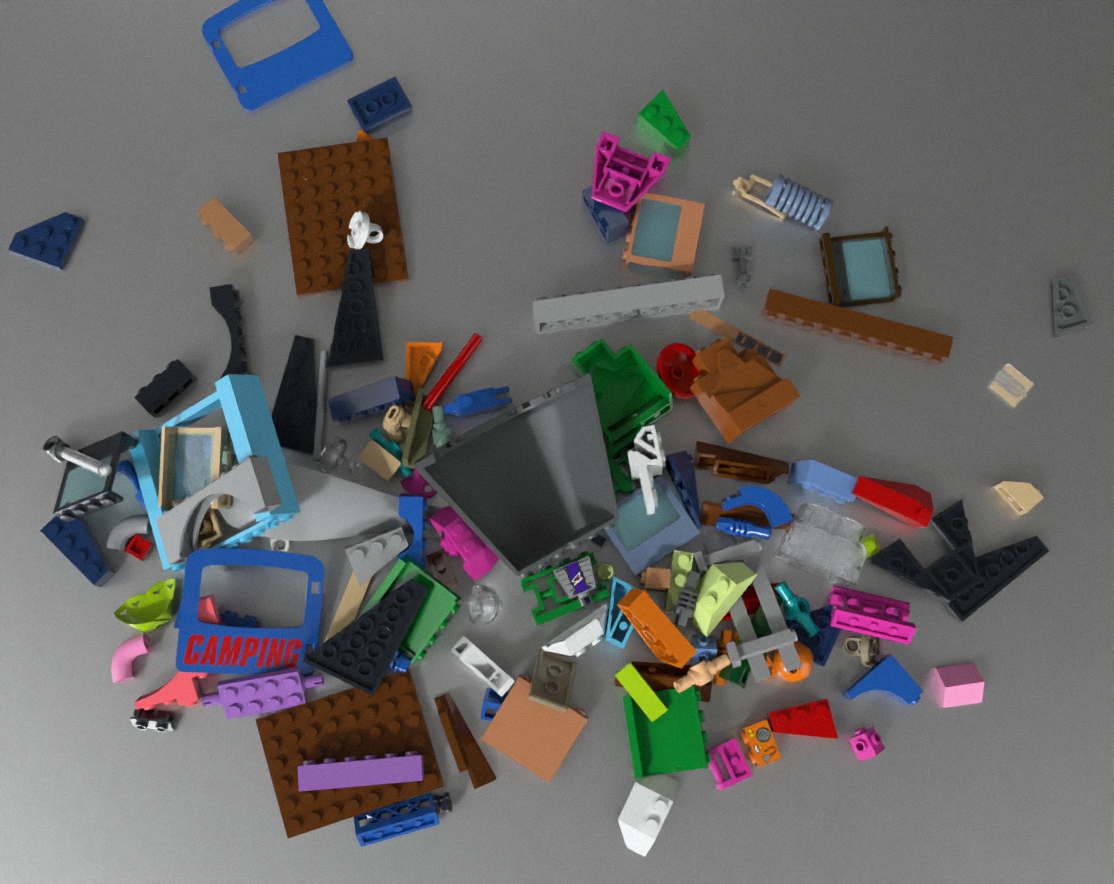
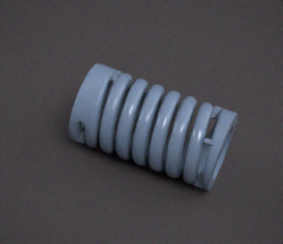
M780 173L774 180L764 200L765 205L771 208L775 207L777 211H780L784 205L782 209L783 214L788 212V216H794L795 220L801 218L800 221L803 224L808 220L807 225L809 227L814 226L817 231L828 217L834 202L827 197L823 198L821 194L817 195V192L811 191L809 188L804 189L803 185H798L795 181L792 182L790 178L784 180V176ZM783 191V193H782V195H781V198L779 199V201H778V203H777V200H778V198H779L781 192Z

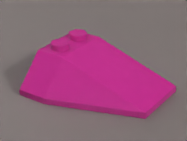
M603 131L595 150L592 199L627 212L665 174L671 158L657 152L653 153L651 159L620 147L619 137Z
M450 506L442 508L428 518L438 533L444 532L465 561L463 567L474 582L488 573L499 559Z

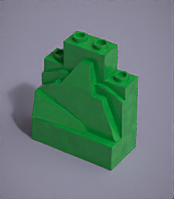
M601 338L599 341L592 342L584 351L576 353L571 359L573 368L580 377L586 374L591 376L603 439L609 448L639 427L651 425L674 409L672 392L632 344L620 348L615 354Z

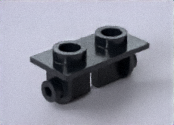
M144 708L135 709L133 717H130L133 726L139 730L150 728L159 732L174 731L171 722L175 721L176 714L172 713V711L157 710L156 717H153L154 709L144 710Z

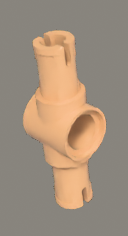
M723 654L712 661L703 660L690 667V671L687 672L686 676L673 683L675 689L680 693L693 685L700 687L715 678L714 676L717 674V671L730 664L728 656Z

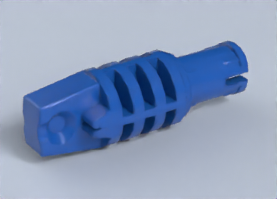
M718 517L716 524L718 530L725 531V533L731 535H741V537L746 536V538L754 536L767 540L771 536V527L759 526L753 521H743L734 517Z

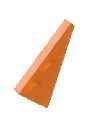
M406 342L405 379L412 381L415 397L418 388L423 387L444 347L443 342ZM413 404L405 405V409H411Z

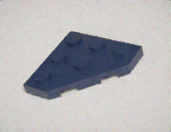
M66 212L15 233L8 250L11 253L62 270L84 224V219Z
M832 605L809 612L811 619L819 628V631L811 637L808 636L800 623H797L795 620H785L787 628L795 630L798 642H801L802 645L811 650L813 663L821 667L825 666L841 631V628L833 627L830 624Z

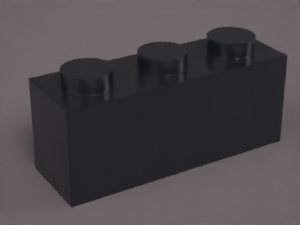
M177 359L171 361L161 374L155 375L151 383L139 389L134 398L155 418L189 388L197 378Z

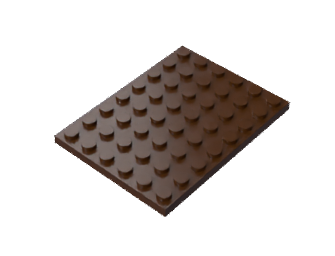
M387 137L277 153L298 297L342 291L349 251L358 250L349 247L347 236H351L352 229L349 228L351 218L355 212L359 213V211L366 212L369 215L370 223L379 225L383 233V239L380 242H365L361 248L369 249L374 286L409 281ZM372 231L369 236H377L379 232Z
M410 669L406 670L405 673L399 672L384 677L374 696L353 687L255 719L287 838L445 786ZM418 751V755H423V781L299 792L298 766L303 765V761L316 760V764H323L324 759L336 758V762H344L345 757H357V760H365L367 755H377V759L385 758V754L397 753V757L406 756L405 752Z

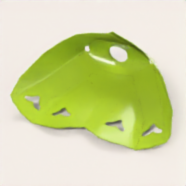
M175 578L158 582L152 585L145 594L129 598L114 612V615L118 620L143 633H149L174 617ZM160 588V594H153ZM137 601H140L137 607L132 605L133 603L136 604ZM125 609H127L126 615H125V614H120V613L124 612Z

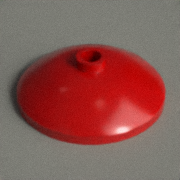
M672 343L664 347L658 355V377L672 392V395L684 399L695 396L690 389L694 384L693 380L701 375L692 362L696 352L683 343Z

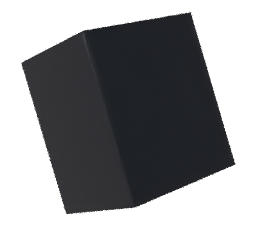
M598 534L590 542L602 548L607 539Z

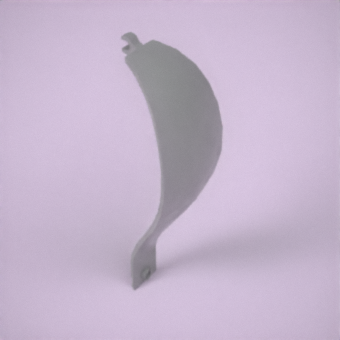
M233 454L232 467L239 464L236 454ZM211 457L209 465L203 467L202 475L206 476L205 487L210 482ZM286 463L300 513L294 515L291 521L279 523L277 528L265 530L266 533L261 536L277 540L317 541L382 533L398 526L402 527L403 532L414 534L411 524L399 516V497L335 476ZM231 496L230 509H214L218 519L243 531L260 523L256 522L251 509L233 496ZM427 504V511H423V519H427L426 530L422 531V536L441 539L442 533H438L428 518L441 510L442 507Z

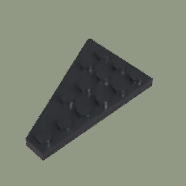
M411 578L306 655L303 662L374 696L429 587Z

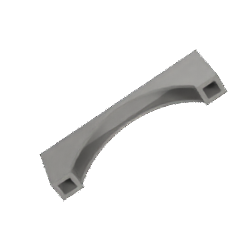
M252 455L245 458V462L234 465L231 471L222 473L219 479L210 481L207 487L198 489L196 494L187 496L184 502L175 504L173 509L164 511L163 515L156 519L169 565L186 563L187 557L196 550L199 529L205 513L220 496L228 494L238 498L251 509L252 514L267 513L282 505L267 457Z

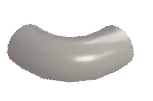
M147 514L132 515L121 520L111 530L105 548L125 551L126 545L135 534H150L152 527L149 516Z

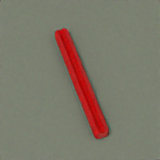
M474 333L424 399L422 402L424 409L428 411L432 409L482 342V337L479 334Z

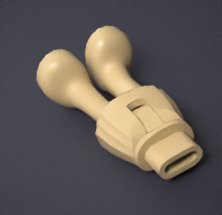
M397 405L389 408L383 420V428L388 440L394 441L397 445L405 441V434L400 427L409 428L412 417L410 412L404 411L402 407Z

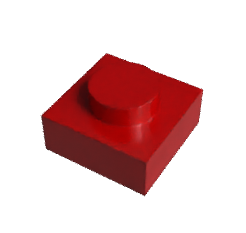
M135 534L125 551L144 561L154 544Z

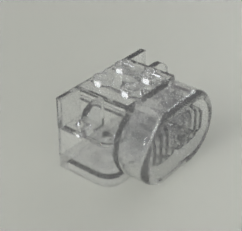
M804 503L800 506L795 520L786 528L779 548L773 554V558L837 586L847 588L856 584L865 562L867 550L863 542L867 530L862 524L816 504Z

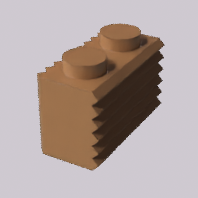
M648 567L640 573L639 584L643 585L644 590L666 592L670 588L671 570Z

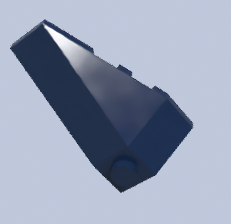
M686 450L667 455L665 458V468L687 514L700 531L702 525L695 469L693 466L695 461L691 454L688 455Z

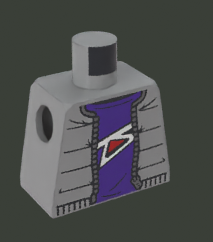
M589 556L553 571L569 599L578 597L582 607L593 603L589 592L596 589Z

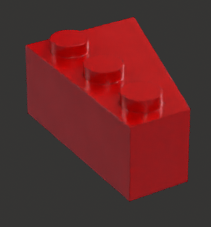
M828 699L765 712L769 727L773 733L838 739Z

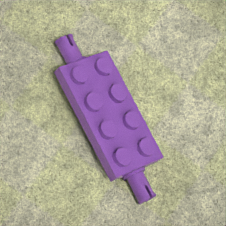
M299 667L218 681L217 687L219 692L202 694L201 699L203 707L215 704L223 705L226 719L288 709L307 703L306 689L324 686V678L322 673L310 676L301 675Z

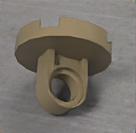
M866 634L851 636L844 641L843 647L848 654L860 656L861 662L865 667H875L878 663L875 657L880 655L881 638ZM850 640L857 642V650H852L849 647Z

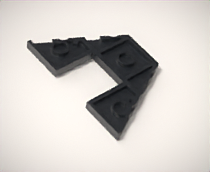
M962 499L930 520V523L953 549L951 553L924 569L902 540L898 539L870 557L868 563L947 603H950L981 582V575L977 568V558L974 555L973 541L968 529V520L965 516Z

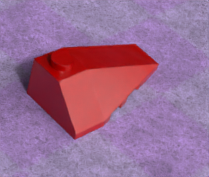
M858 476L851 493L914 528L927 527L934 511L931 493L913 484Z

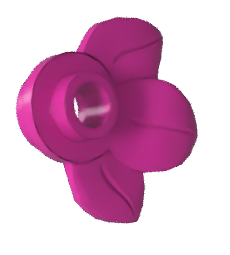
M414 469V476L400 481L405 491L414 494H424L423 499L432 498L437 494L433 487L430 492L425 491L426 486L431 485L416 469Z

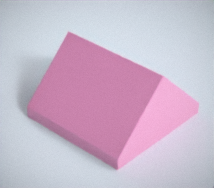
M975 663L934 668L942 708L982 702L985 682Z

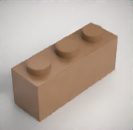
M214 196L197 210L201 216L199 220L205 227L210 226L213 229L211 231L218 240L222 238L225 241L224 246L230 252L235 251L239 255L255 241L248 230Z

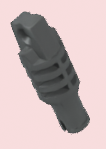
M688 572L685 587H682L674 610V613H676L675 625L685 627L688 618L692 616L698 596L696 589L701 576L697 572Z

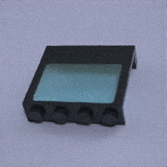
M122 431L77 450L82 454L110 465L112 468L111 474L102 476L67 460L53 514L65 522H71L122 502L124 497L112 491L120 454L137 447L138 440Z

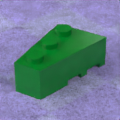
M662 89L638 113L637 124L677 158L689 146L691 135Z

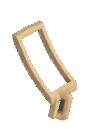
M753 174L748 181L742 177H738V180L733 181V185L742 192L741 195L760 204L780 218L785 219L788 212L783 214L775 208L765 205L764 201L749 195L755 181L771 187L773 183Z

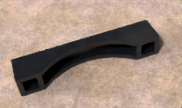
M232 284L209 287L211 305L224 318L231 336L230 359L220 379L228 374L247 375L249 365L245 361L244 356L247 354V348L242 340V337L245 336L243 325L240 324V319L243 318L241 308H238V301H240L239 290H236Z

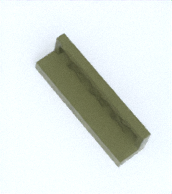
M418 388L402 456L403 467L413 469L415 468L412 463L426 455L434 421L433 409L428 411L422 407V402L427 397L422 388Z

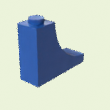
M890 654L884 656L875 667L867 671L843 695L850 700L864 692L876 690L894 696L903 705H914L921 699L919 695L923 693V690Z

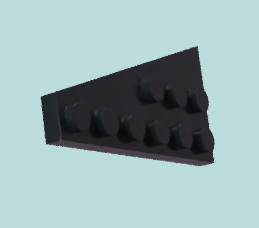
M368 248L349 251L327 368L384 361Z
M295 335L271 417L281 448L313 455L317 410L315 341L311 338Z
M1034 536L977 556V568L980 571L981 582L950 603L941 601L961 623L1048 553L1049 549L1038 536Z

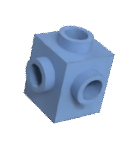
M692 635L690 644L697 652L691 657V663L697 664L703 660L712 661L716 659V636Z

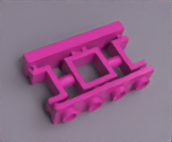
M833 585L828 599V603L834 605L831 612V626L910 645L916 626L914 623L907 622L910 615V604L908 602Z

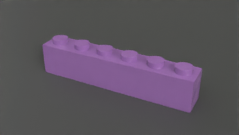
M418 751L405 752L406 756L397 757V753L385 754V758L377 759V755H367L365 760H357V757H345L344 762H336V758L324 759L323 764H316V760L303 761V765L298 766L299 792L423 781V755H418Z

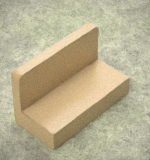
M371 440L358 456L362 462L388 482L394 480L396 477L394 473L402 464L374 440Z

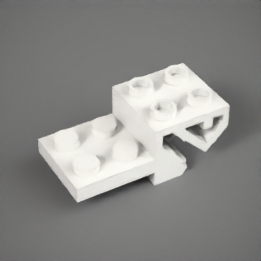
M651 425L642 427L634 439L635 451H628L632 480L640 479L647 515L655 514V507H658L656 490L652 489L654 488L653 476L663 474L662 468L666 467L664 450L661 447L660 432L655 431V426Z

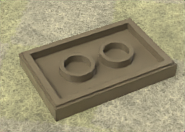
M540 648L537 654L528 700L566 713L577 662Z

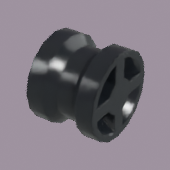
M449 791L441 796L433 795L437 816L442 815L445 811L453 812Z

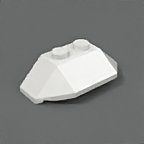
M608 602L545 644L542 649L570 657L575 654L578 657L587 651L585 649L587 645L592 643L594 646L603 640L601 636L605 633L610 606Z
M657 774L634 783L618 818L627 848L646 856L655 842L671 808L680 781L666 774Z

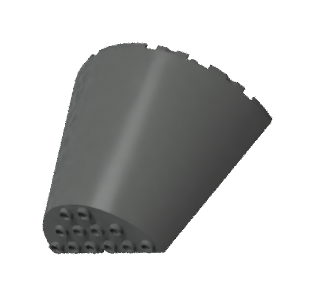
M590 374L583 375L546 392L548 395L546 398L543 394L510 409V411L502 415L500 414L463 433L454 440L432 450V453L424 455L412 463L417 472L516 577L523 578L531 573L530 570L534 567L541 568L548 564V559L561 557L565 554V549H574L580 546L582 540L586 538L590 540L596 537L598 531L614 527V522L619 520Z

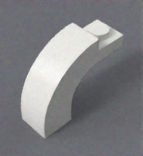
M465 636L451 649L453 654L501 697L515 682Z

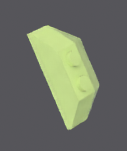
M742 562L712 564L698 582L696 589L698 596L691 616L692 624L708 637L757 574Z

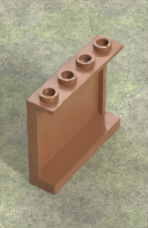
M526 674L524 676L519 675L482 735L481 740L550 783L586 724L588 717L585 714L587 712L578 706L574 709L568 705V710L566 713L528 700L532 677Z

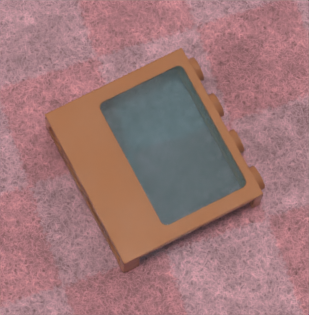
M646 192L633 205L636 211L635 215L631 214L629 225L633 226L632 232L628 231L626 238L629 247L628 249L624 248L622 258L626 260L625 266L628 267L629 262L684 272L683 278L690 277L693 271L705 204Z

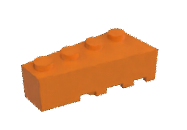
M632 588L617 603L659 661L682 668L697 652L652 601L650 594L646 590Z

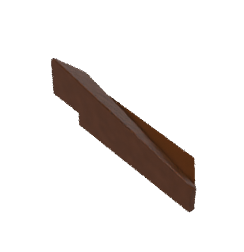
M696 441L695 465L693 466L695 469H712L713 476L770 484L775 481L777 476L783 473L788 474L790 471L789 464L786 461Z
M706 500L702 502L700 510L701 525L716 526L718 517H734L743 521H753L759 526L770 527L765 513L756 506L743 505L724 512L719 503ZM791 513L793 518L791 522L772 529L791 530L793 528L795 514Z
M631 662L654 692L675 689L673 683L686 676L687 672L690 671L689 668L692 667V665H684L682 668H678L667 663ZM615 677V686L623 687ZM712 680L700 687L696 686L697 690L700 689L702 702H710Z
M447 693L434 698L438 715L459 773L468 770L474 789L495 781L496 776L451 695Z

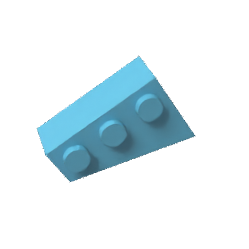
M613 577L605 641L620 649H624L634 626L617 603L632 588L636 587Z

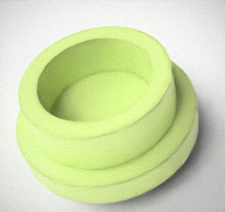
M603 562L596 567L595 574L600 581L608 582L613 579L615 569L610 563Z

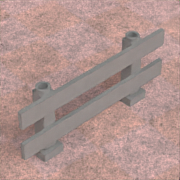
M718 533L703 537L708 554L702 555L701 551L694 553V561L699 574H701L700 578L704 576L712 564L732 563L744 559L745 565L757 574L752 583L772 633L757 639L744 602L740 596L729 610L741 644L737 646L734 641L726 643V649L733 668L741 666V660L747 659L755 682L770 678L771 674L763 653L778 649L786 672L801 668L802 664L794 646V642L798 641L794 629L790 630L787 628L759 556V552L762 551L760 541L734 534L738 545L723 549Z

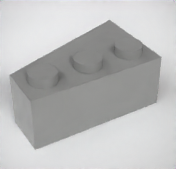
M401 526L345 547L359 586L409 546Z

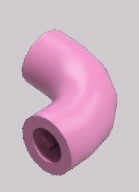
M146 633L124 641L116 649L111 666L113 683L134 678L132 670L133 660L137 656L151 651V643Z

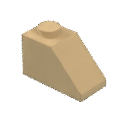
M1002 481L994 486L1019 515L1029 512L1044 498L1040 490L1031 483Z

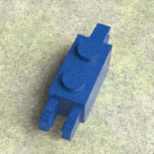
M508 386L496 389L490 387L458 395L456 399L452 400L453 403L443 406L445 415L456 414V417L469 418L496 411L498 407L513 402L512 398L508 397L500 400L496 399V395L505 394L510 389Z

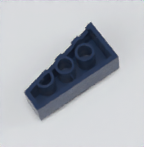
M393 376L327 400L332 421L348 424L353 419H363L368 417V415L387 411L394 405L401 407L413 404L416 397L411 380Z
M55 516L40 530L93 585L102 587L116 574L83 517L71 522H65L60 517Z

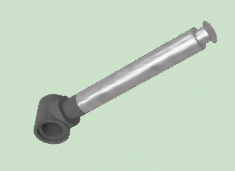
M58 436L50 437L43 445V451L58 463L68 460L102 476L111 474L112 468L110 465L73 450Z

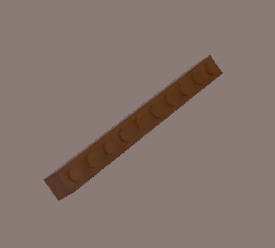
M769 289L762 315L770 320L779 319L789 325H802L804 329H817L823 334L839 335L842 339H854L860 344H873L879 349H892L898 354H911L912 357L917 359H930L932 363L936 364L944 363L949 358L953 341L952 336L774 289Z

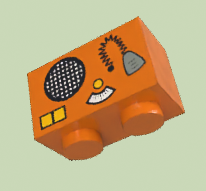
M767 719L741 728L743 732L740 735L743 743L748 744L750 749L748 756L752 764L755 763L756 766L760 767L781 759Z

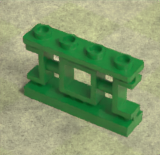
M581 552L577 554L578 558L570 560V558L559 561L560 565L545 566L540 569V573L534 574L531 572L520 580L524 593L533 589L540 607L531 610L537 626L584 608L581 606L580 601H576L575 598L569 599L566 596L558 599L552 583L557 580L553 571L587 556L590 558L591 566L597 564L593 552ZM553 574L552 577L546 579L550 589L540 593L536 583L529 586L527 584ZM605 581L596 584L595 590L600 588L601 591L590 595L593 603L589 605L611 596ZM553 596L556 605L564 603V606L539 615L538 613L545 610L542 600Z

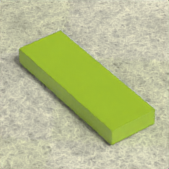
M631 662L615 673V677L652 722L668 710Z

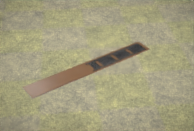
M705 310L693 311L688 316V318L725 338L727 337L730 341L745 349L750 350L755 347L760 355H763L767 361L778 367H781L787 356Z

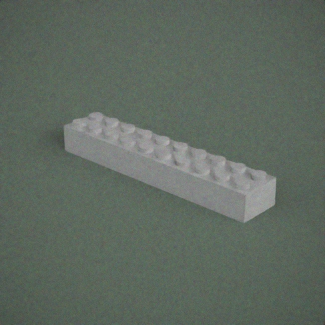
M711 273L704 277L690 276L685 280L679 281L678 279H670L664 283L654 281L643 286L633 284L629 288L613 287L607 291L597 289L592 291V293L586 294L584 292H576L571 296L561 294L550 299L540 297L536 301H532L535 332L538 334L720 308L725 294L721 275Z

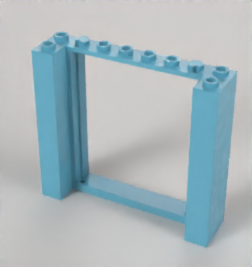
M228 374L215 382L217 389L215 393L154 430H137L130 434L131 437L138 440L137 447L131 449L130 452L164 570L181 571L185 569V563L169 565L156 519L161 517L164 511L174 508L158 507L162 426L186 428L222 406L239 464L245 462V458L252 455L267 457L282 505L267 513L254 514L256 522L260 523L212 548H238V544L250 542L253 536H261L266 533L265 530L277 528L279 523L291 521L294 515L300 513L259 375ZM177 443L175 499L185 500L187 496L193 494Z

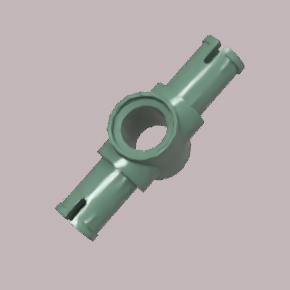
M443 406L432 407L434 425L431 428L433 445H436V448L453 440L451 426H448V423H446Z

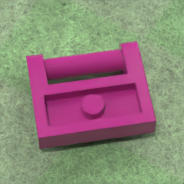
M735 738L706 750L711 753L712 763H709L718 782L717 787L719 791L753 776ZM718 752L731 777L728 780H725L714 757V754Z

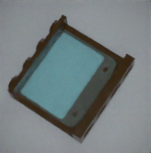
M888 226L877 233L830 237V232L822 233L818 241L829 304L850 308L897 302L902 295L901 285H898L899 271L895 267L896 254L892 250L891 243L893 237L892 233H889Z

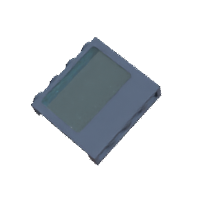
M661 475L657 478L653 476L654 488L652 489L656 490L658 500L655 514L647 515L642 488L637 486L629 492L631 495L625 499L623 496L617 499L619 520L614 522V527L605 530L630 567V572L634 578L700 534V531Z

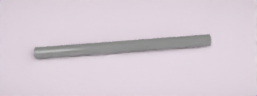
M321 351L313 450V461L315 462L321 461L328 351Z

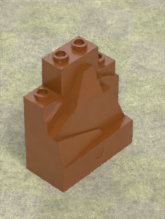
M727 337L722 340L716 339L707 349L702 347L695 353L696 356L692 360L701 375L693 380L694 384L690 389L728 445L738 436L782 409L786 410L800 397V394L789 378L782 379L777 376L764 356L760 355L755 347L750 350L746 348L738 353Z

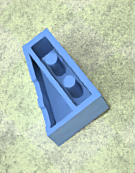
M810 459L792 463L787 484L817 493L823 497L833 498L838 503L846 504L847 502L855 501L856 496L851 493L858 478Z

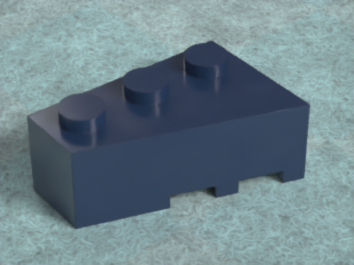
M593 186L582 190V199L606 244L625 236L629 227V221L624 213L617 208L592 199Z

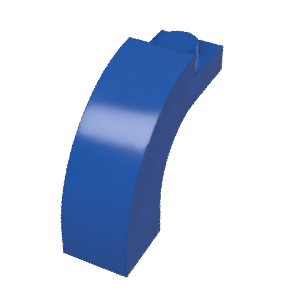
M759 486L741 487L737 490L738 497L736 494L728 496L721 504L724 512L743 505L756 506L765 513L771 528L787 524L793 520L790 510L782 498L773 491Z

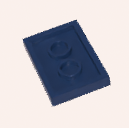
M396 77L347 100L349 107L365 133L413 109Z

